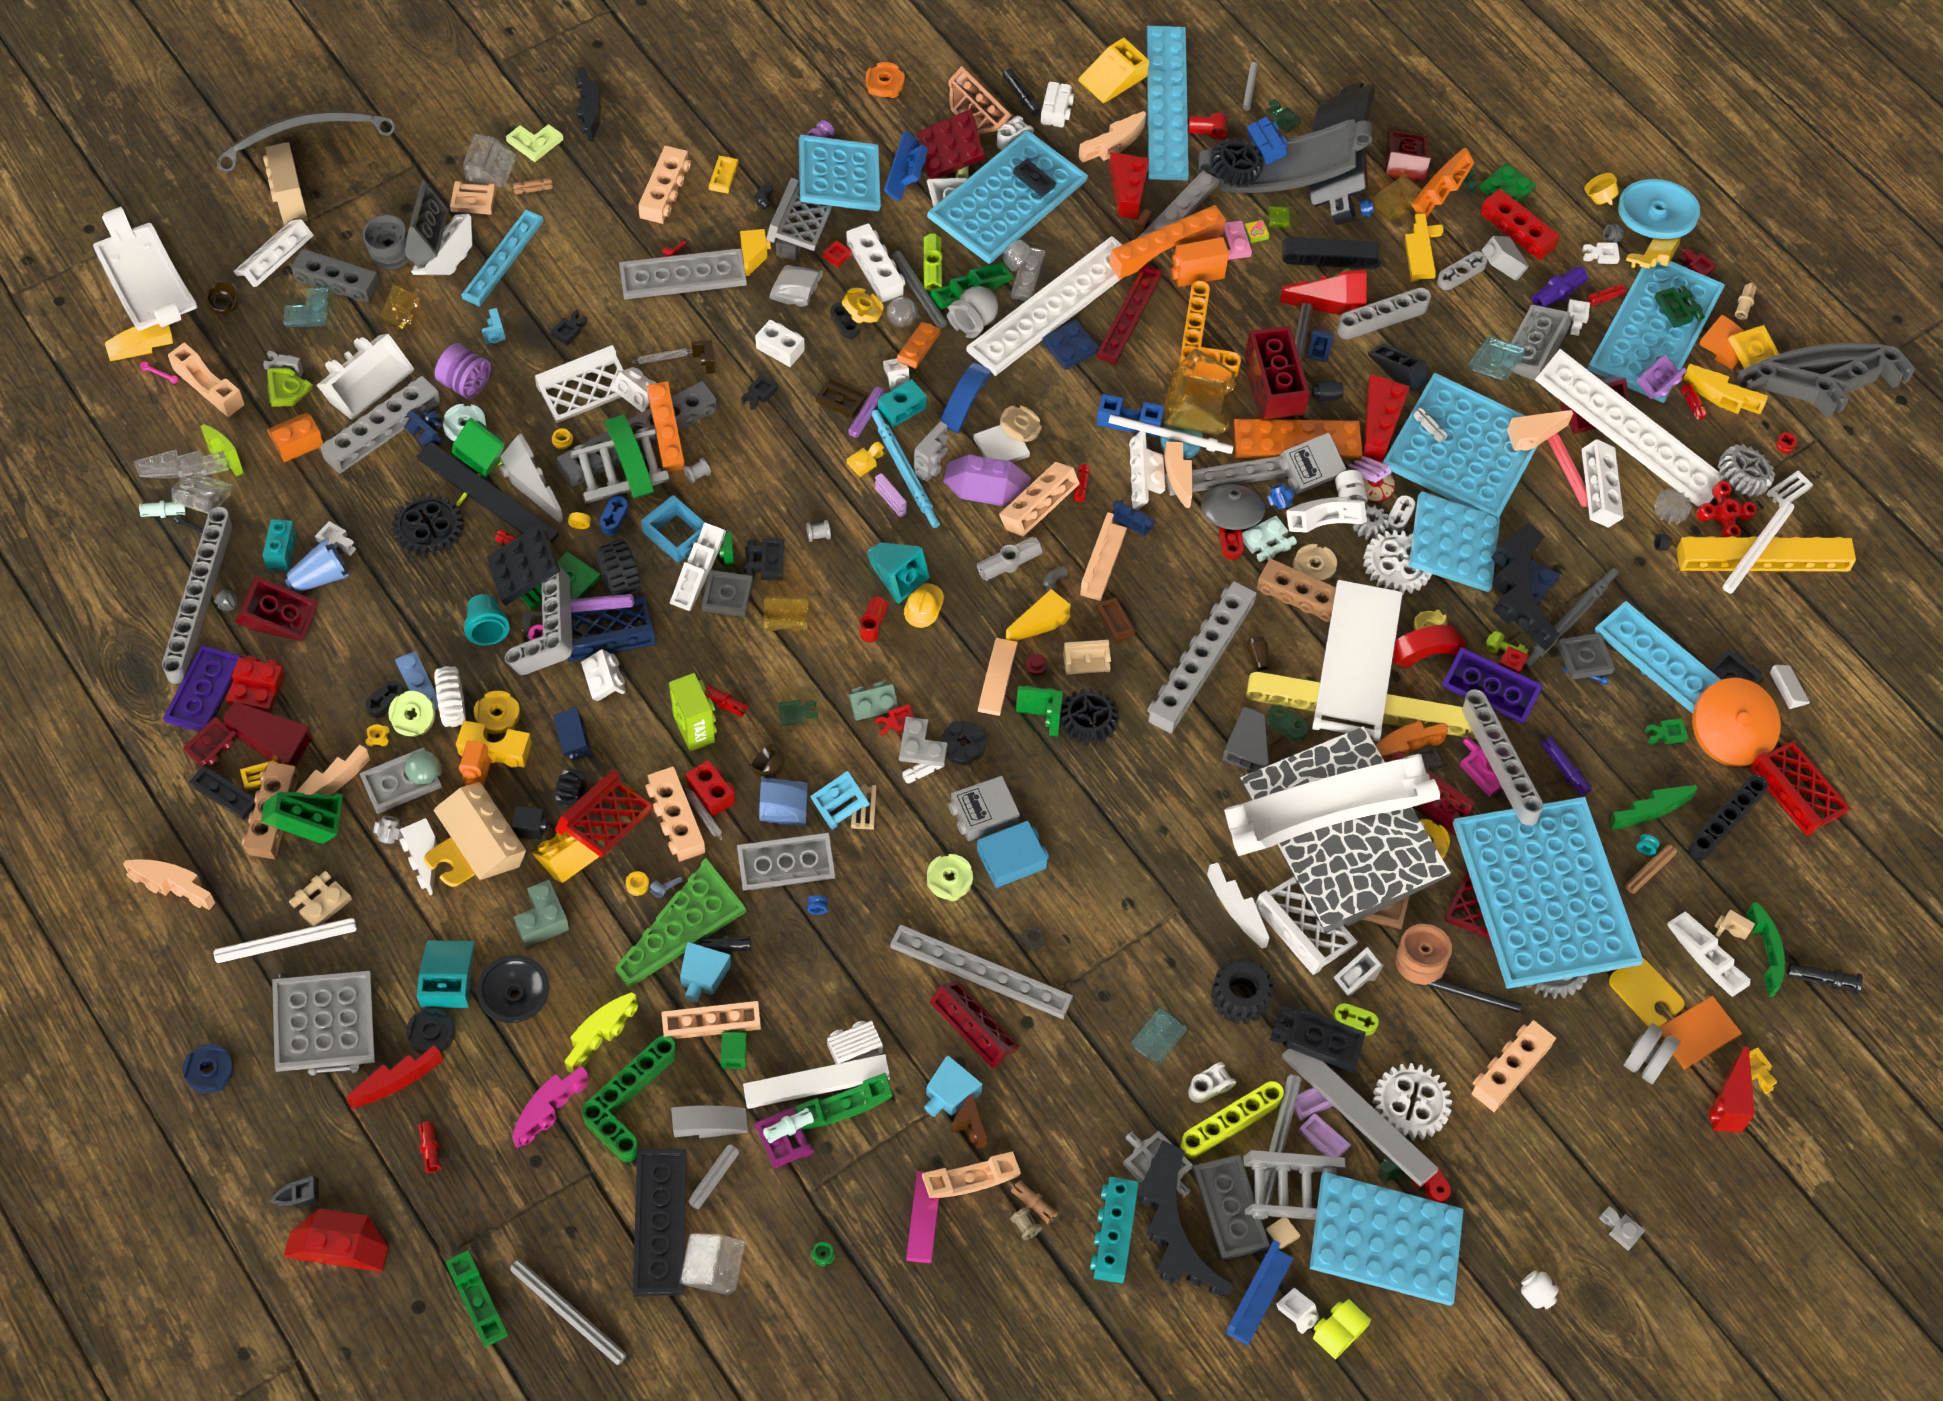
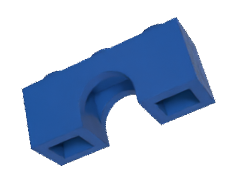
M1102 394L1098 409L1097 426L1133 433L1140 432L1139 430L1108 423L1111 414L1161 427L1164 406L1144 402L1141 409L1130 410L1123 405V398ZM1146 432V435H1148V436H1153V437H1158V436H1159V435H1155V434H1151V433H1147V432Z

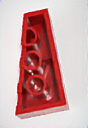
M1370 374L1366 387L1362 457L1365 456L1383 463L1405 405L1410 386Z

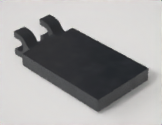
M1281 1006L1270 1041L1277 1043L1286 1041V1048L1354 1072L1366 1034L1365 1031L1298 1007L1296 1012L1287 1006Z

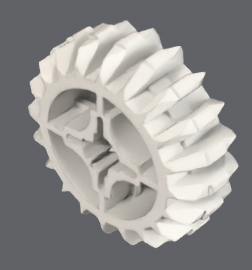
M455 666L436 669L435 684L442 723L445 727L462 725L463 721H466L459 671Z

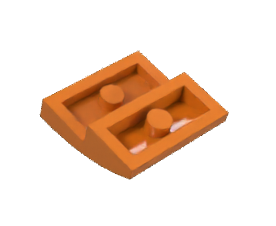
M1721 315L1702 337L1699 345L1716 354L1715 360L1733 370L1740 361L1728 338L1744 330L1727 317Z

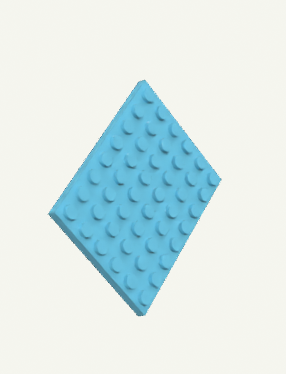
M1585 797L1543 804L1539 820L1534 825L1523 824L1517 817L1514 809L1454 819L1453 826L1507 989L1633 967L1643 963L1641 952Z

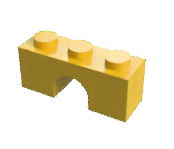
M463 721L456 742L459 755H463L468 740L481 742L488 747V756L491 758V763L499 762L510 767H525L532 746L530 733L507 729L504 739L492 743L487 741L488 732L486 725Z

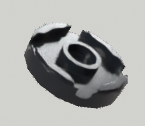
M426 1008L411 1017L407 1025L406 1035L410 1046L416 1052L424 1054L433 1045L440 1052H444L452 1044L455 1038V1026L452 1018L445 1011L438 1008Z

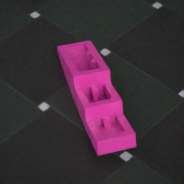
M917 1171L906 1261L931 1263L939 1198H929L922 1178V1174L926 1172Z

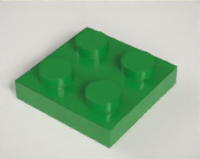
M1505 163L1481 183L1480 190L1491 196L1501 189L1520 203L1535 190L1537 184Z

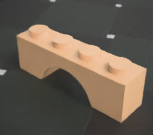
M183 343L168 354L173 370L227 417H230L244 406L240 390L226 378L220 380L213 375L202 362L199 355L186 343Z

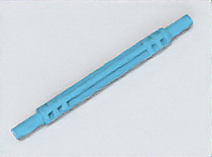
M874 410L871 415L878 426V433L921 512L925 513L932 528H937L940 523L932 510L933 505L890 426L884 422L879 410Z

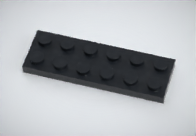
M687 1149L637 1150L633 1296L684 1295Z

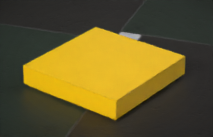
M1764 325L1731 335L1728 338L1744 369L1779 355Z

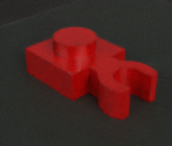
M910 704L888 711L889 718L878 717L875 719V724L883 723L886 726L884 729L879 730L880 736L888 734L890 729L893 728L897 734L904 731L906 717H915Z

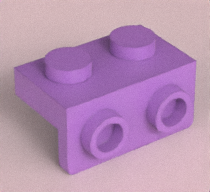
M1665 354L1643 372L1636 381L1650 400L1657 396L1662 398L1670 392L1669 387L1671 385L1675 386L1683 379L1682 375L1687 370L1685 367L1677 370Z

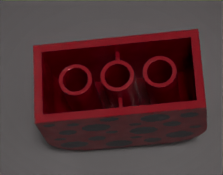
M1291 327L1249 331L1245 354L1246 370L1260 419L1266 420L1304 415L1310 392Z

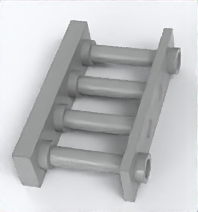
M647 427L637 430V434H634L636 441L641 440L650 469L648 473L652 486L668 482L667 470L661 471V469H658L650 438L656 434L655 429L649 430ZM612 441L589 447L583 444L574 447V451H571V458L579 457L587 483V492L583 493L585 504L630 492L627 481L620 483L616 478L608 449L614 447ZM600 451L609 481L607 487L599 488L598 485L596 486L587 454Z
M1249 1151L1243 1156L1244 1166L1252 1167V1170H1254L1255 1204H1251L1245 1209V1215H1253L1255 1219H1266L1268 1216L1316 1220L1317 1209L1312 1208L1311 1174L1314 1172H1322V1174L1327 1172L1337 1175L1338 1172L1345 1168V1158ZM1267 1168H1275V1171L1278 1172L1279 1206L1265 1205L1264 1170ZM1290 1170H1299L1302 1176V1207H1289L1288 1172Z

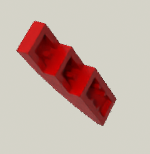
M433 1045L416 1061L408 1055L391 1070L383 1064L346 1096L350 1107L354 1109L378 1101L410 1085L443 1061L441 1052Z

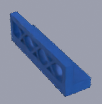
M1276 1240L1271 1244L1226 1334L1246 1345H1249L1294 1259L1278 1250L1281 1243Z

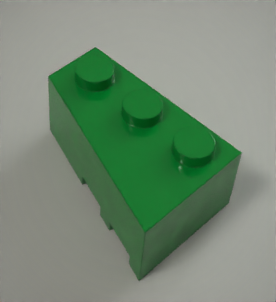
M277 792L264 802L261 823L324 844L337 835L343 794L324 795V793H317L315 795H305L298 792Z

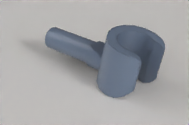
M678 877L663 885L656 880L650 885V893L657 898H662L670 887L681 883L682 878Z

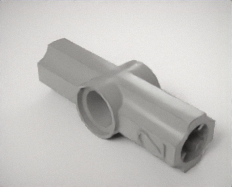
M1034 537L1028 538L1016 545H1005L1000 553L977 563L979 575L983 580L987 581L1004 572H1014L1020 564L1041 555L1042 548L1037 538Z

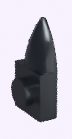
M313 1175L291 1182L279 1189L271 1197L270 1202L278 1206H294L296 1208L319 1202V1179Z

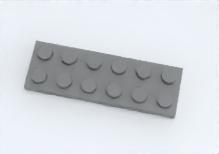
M741 248L619 262L624 300L747 285Z

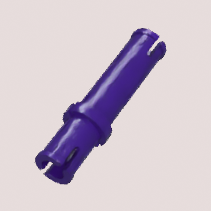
M1553 737L1546 738L1548 743L1543 741L1541 747L1545 749L1565 775L1564 779L1573 785L1580 797L1587 795L1586 790L1591 792L1592 787L1582 777L1581 770L1575 768Z

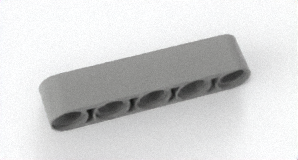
M1417 288L1345 312L1340 317L1337 333L1343 339H1352L1422 315L1428 309L1431 294L1425 288Z

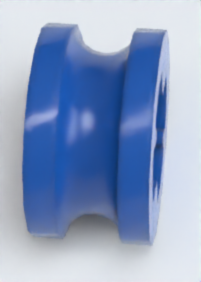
M815 895L807 899L809 904L807 911L809 913L822 915L828 912V907L826 906L828 899L826 897Z

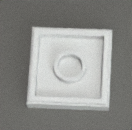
M1001 425L974 434V441L983 457L1010 461L1012 463L1030 457V452L1025 443L1008 436L1003 431Z

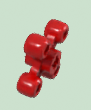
M1719 481L1712 487V495L1718 500L1717 506L1703 503L1697 508L1696 517L1702 522L1714 518L1717 523L1722 524V538L1731 536L1740 538L1741 529L1735 524V519L1739 517L1745 521L1750 520L1756 515L1757 507L1752 502H1745L1739 505L1737 501L1730 499L1731 485L1727 481Z

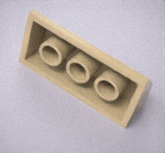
M481 782L459 788L434 809V812L479 880L520 867L526 849Z

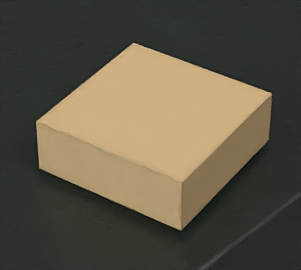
M1282 1217L1265 1229V1233L1272 1242L1276 1240L1281 1243L1278 1249L1280 1251L1300 1237V1234L1285 1217Z

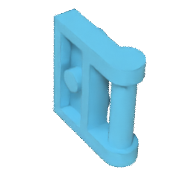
M848 771L810 796L832 830L838 827V823L860 808H866L870 805ZM856 795L858 798L856 801L834 816L830 815L831 811Z

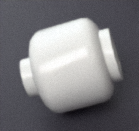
M1535 1270L1522 1280L1521 1293L1532 1307L1541 1308L1544 1306L1548 1309L1557 1302L1555 1296L1558 1294L1559 1288L1546 1272L1538 1273Z

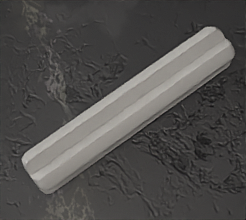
M730 1144L727 1145L690 1196L688 1202L693 1208L699 1209L736 1159L739 1154V1150Z

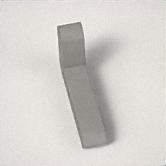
M560 566L559 573L542 583L543 636L515 646L505 655V662L519 675H526L561 662L572 653L570 577Z

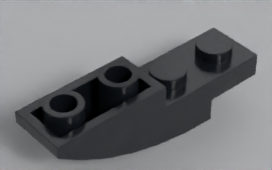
M585 67L577 68L578 77H575L577 89L581 88L579 92L580 98L578 99L579 107H576L578 120L582 119V122H580L582 134H586L588 141H592L598 130L601 118L599 87L597 80H588Z

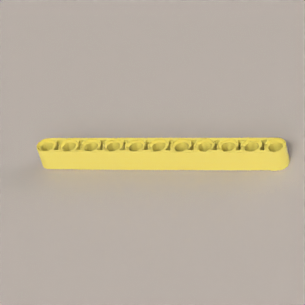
M1254 672L1249 675L1246 695L1250 700L1315 711L1320 683ZM1389 694L1386 696L1382 722L1384 724L1404 727L1421 721L1423 727L1427 728L1445 723L1448 735L1465 738L1470 736L1471 739H1476L1462 712L1463 707Z

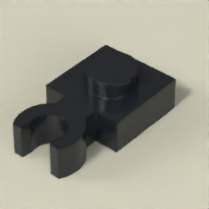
M574 311L571 314L570 320L563 318L551 330V336L568 346L581 333L580 328L587 324V317L584 316L582 319H578L579 311Z
M763 374L760 375L748 387V393L742 396V404L752 401L750 409L754 410L759 400L765 403L778 391V385Z

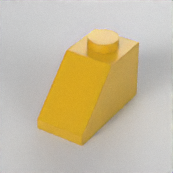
M765 229L740 231L745 276H749L767 259V250L771 249L770 241L766 240Z

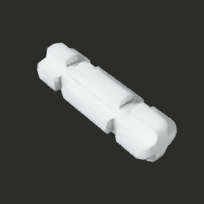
M919 763L913 766V769L909 768L903 771L902 776L906 783H911L915 781V778L919 779L934 772L935 768L938 770L942 766Z

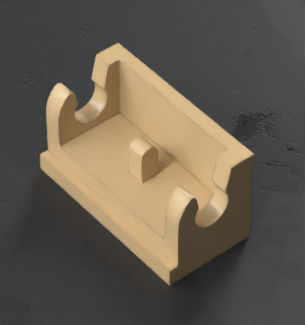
M1109 640L1064 643L1063 656L1066 675L1110 672Z

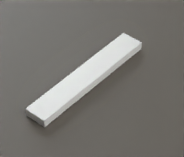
M883 1054L744 1083L747 1108L750 1109L863 1085L864 1080L882 1073H886L889 1080L890 1075L886 1055Z

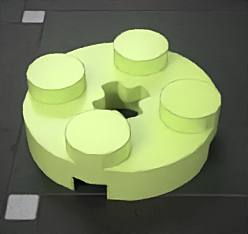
M407 691L392 701L389 707V719L394 726L393 728L402 735L409 737L424 735L434 723L435 705L426 695L417 691ZM415 708L417 716L413 720H409L410 716L407 715V711H412Z
M949 854V856L942 858L939 856L930 863L927 870L928 888L936 896L950 901H957L960 897L964 896L970 890L973 883L971 866L966 859L959 855ZM954 873L953 881L946 880L945 874L950 875Z

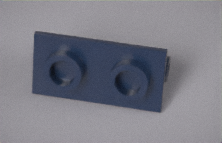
M1116 500L1113 504L1114 509L1111 512L1114 514L1113 520L1146 537L1156 523V520L1152 519L1150 515L1147 516L1125 504L1123 500Z

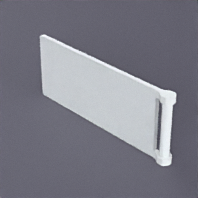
M1342 580L1337 581L1312 729L1319 730L1321 728L1348 733L1360 728L1358 726L1322 720V715L1375 725L1374 730L1365 729L1370 738H1372V741H1380L1402 592Z

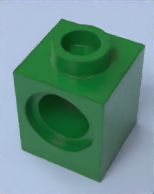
M738 1030L722 1032V1069H746V1033Z

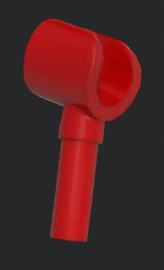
M683 240L673 249L664 247L662 253H664L663 257L676 256L677 252L687 244L686 241Z

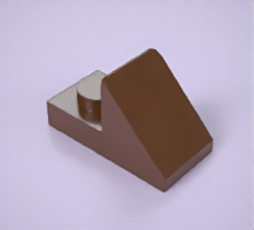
M970 1095L966 1098L955 1117L951 1133L967 1129L970 1143L974 1142L976 1149L979 1150L986 1148L987 1137L974 1097Z

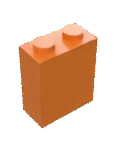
M1224 238L1176 246L1175 254L1172 256L1173 267L1170 269L1172 279L1176 280L1178 287L1192 285L1196 281L1209 282L1225 279L1229 251Z

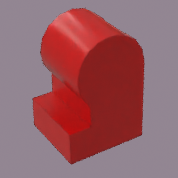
M1439 1168L1438 1172L1422 1186H1419L1414 1180L1411 1181L1416 1189L1424 1188L1428 1200L1445 1203L1450 1196L1451 1187Z

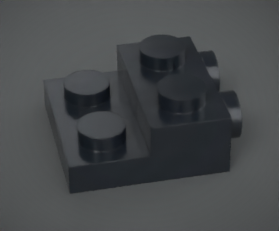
M1729 649L1709 669L1721 680L1742 678L1758 685L1763 682L1762 672L1756 666L1752 665L1750 667L1744 662L1745 658L1737 651L1733 653Z

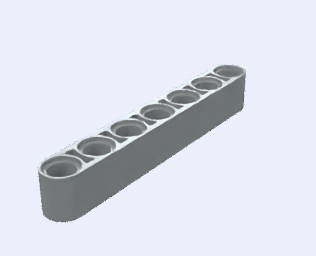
M1476 689L1468 691L1462 712L1519 820L1525 825L1536 824L1543 808L1540 796L1485 694Z

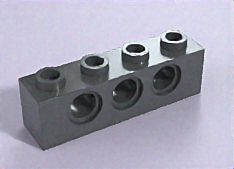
M306 249L300 251L291 266L294 279L298 282L307 283L319 289H326L338 295L348 296L356 301L370 303L380 287L377 272Z

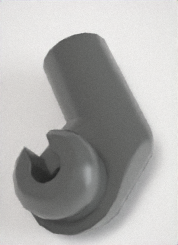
M1064 566L1052 570L1045 575L1042 584L1046 592L1051 589L1053 591L1057 590L1056 581L1068 576Z

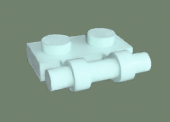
M1277 516L1242 533L1243 543L1252 554L1258 550L1260 551L1256 555L1259 562L1275 557V554L1281 551L1286 552L1297 543L1294 536L1288 539L1284 538L1288 535V530ZM1274 542L1276 543V545L1272 547L1268 546Z

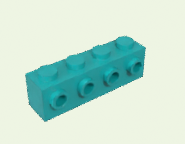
M1109 1177L1108 1185L1103 1184L1101 1199L1105 1200L1104 1208H1099L1097 1222L1102 1223L1101 1232L1096 1231L1094 1246H1098L1097 1255L1092 1254L1090 1270H1095L1093 1279L1122 1284L1124 1282L1138 1181Z

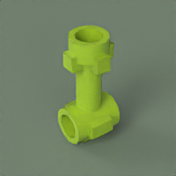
M1494 631L1492 635L1490 634L1486 641V649L1491 653H1497L1499 649L1506 651L1508 646L1526 654L1529 650L1524 645L1520 644L1516 647L1503 641L1505 636L1498 631Z

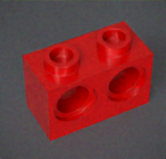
M707 760L686 773V783L710 816L714 817L735 804L734 794L736 792L730 782L726 783L722 778L723 774L718 766H713ZM710 778L708 781H702L701 779ZM716 794H722V795H723L722 797H719V798L714 797Z

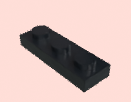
M203 766L189 781L192 788L243 821L255 808L254 797L206 766Z

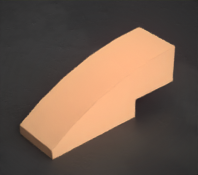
M1166 442L1164 459L1169 481L1179 500L1186 508H1190L1192 499V460H1183V442Z

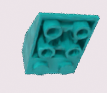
M475 941L426 942L417 987V998L420 1007L469 1008Z

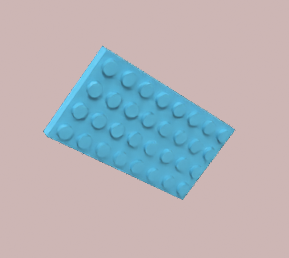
M1026 130L928 211L927 217L990 264L1085 183L1088 175ZM1029 159L1056 182L1055 188L1044 197H1040L1013 174L1014 168L1024 160Z
M1671 261L1668 266L1657 262L1656 266H1651L1650 269L1642 267L1587 370L1605 378L1613 375L1626 378L1627 388L1647 396L1636 379L1665 354L1677 370L1682 369L1725 284ZM1685 285L1687 290H1690L1694 295L1693 299L1702 307V313L1705 318L1698 321L1693 316L1692 323L1673 328L1654 297L1657 292L1672 287L1679 293L1678 288ZM1666 394L1662 398L1657 396L1653 399L1664 403L1668 394Z

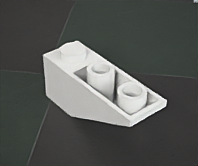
M425 818L400 829L403 838L399 839L404 852L409 850L411 857H408L412 869H417L420 874L416 877L421 888H426L429 895H432L436 868L431 870L424 863V856L429 850L437 846V842Z

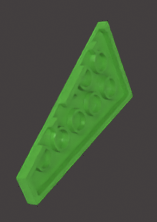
M707 858L702 861L695 874L693 873L688 878V882L681 891H678L660 912L652 926L646 929L638 943L632 946L615 967L616 972L629 989L685 953L688 942L697 945L704 938H708L746 913L744 905Z

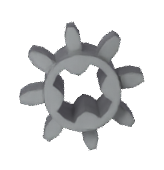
M383 816L382 820L375 822L373 833H377L379 841L393 844L395 839L402 838L400 829L404 827L400 826L399 819Z

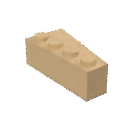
M289 142L265 147L267 155H264L263 159L273 202H278L284 226L291 220L302 219L303 222L308 221Z

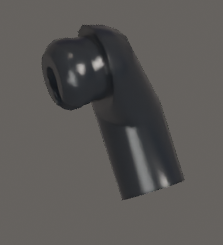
M766 183L755 195L756 204L763 210L770 206L767 196L774 190L769 183Z

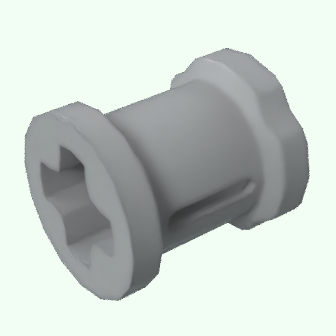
M700 458L699 462L689 467L687 465L683 467L684 474L691 484L705 475H711L710 467L704 458Z
M828 520L817 524L806 523L809 542L819 538L831 539Z

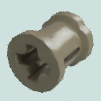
M1028 1207L1022 1208L1010 1218L1018 1226L1024 1241L1034 1237L1042 1230L1041 1225L1036 1224L1030 1215L1031 1211Z

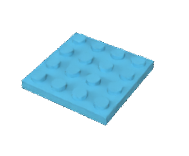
M800 135V202L879 212L881 204L878 145Z
M1421 491L1417 501L1409 566L1489 592L1492 589L1495 561L1491 556L1497 549L1500 517L1496 519L1488 513Z

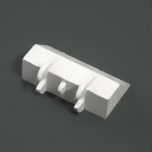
M389 334L379 335L371 342L363 337L354 340V345L359 352L352 356L347 351L344 354L347 359L344 364L341 365L336 360L325 363L330 375L318 383L317 387L333 406L351 420H354L414 371L413 366Z

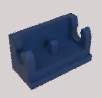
M577 707L553 715L563 755H569L570 760L593 755L584 719Z

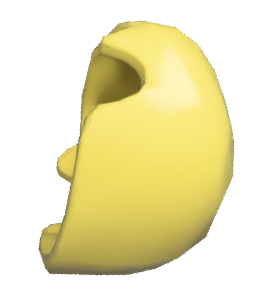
M1440 610L1420 612L1414 619V630L1429 626L1447 625L1446 614L1443 615Z

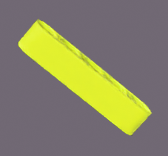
M1267 1082L1186 1131L1180 1145V1149L1185 1151L1184 1156L1192 1159L1196 1158L1276 1110L1284 1094L1282 1086L1277 1082ZM1273 1093L1277 1098L1270 1099L1266 1094ZM1253 1105L1257 1110L1250 1111L1246 1106ZM1234 1117L1238 1122L1231 1123L1226 1118ZM1207 1129H1214L1218 1134L1210 1135ZM1194 1141L1198 1146L1190 1147L1186 1142Z

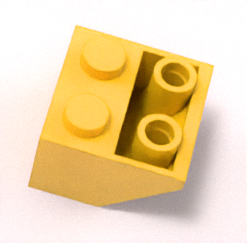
M557 832L554 838L540 843L537 846L538 849L533 852L534 857L548 873L561 883L599 857L567 832L564 835H560Z

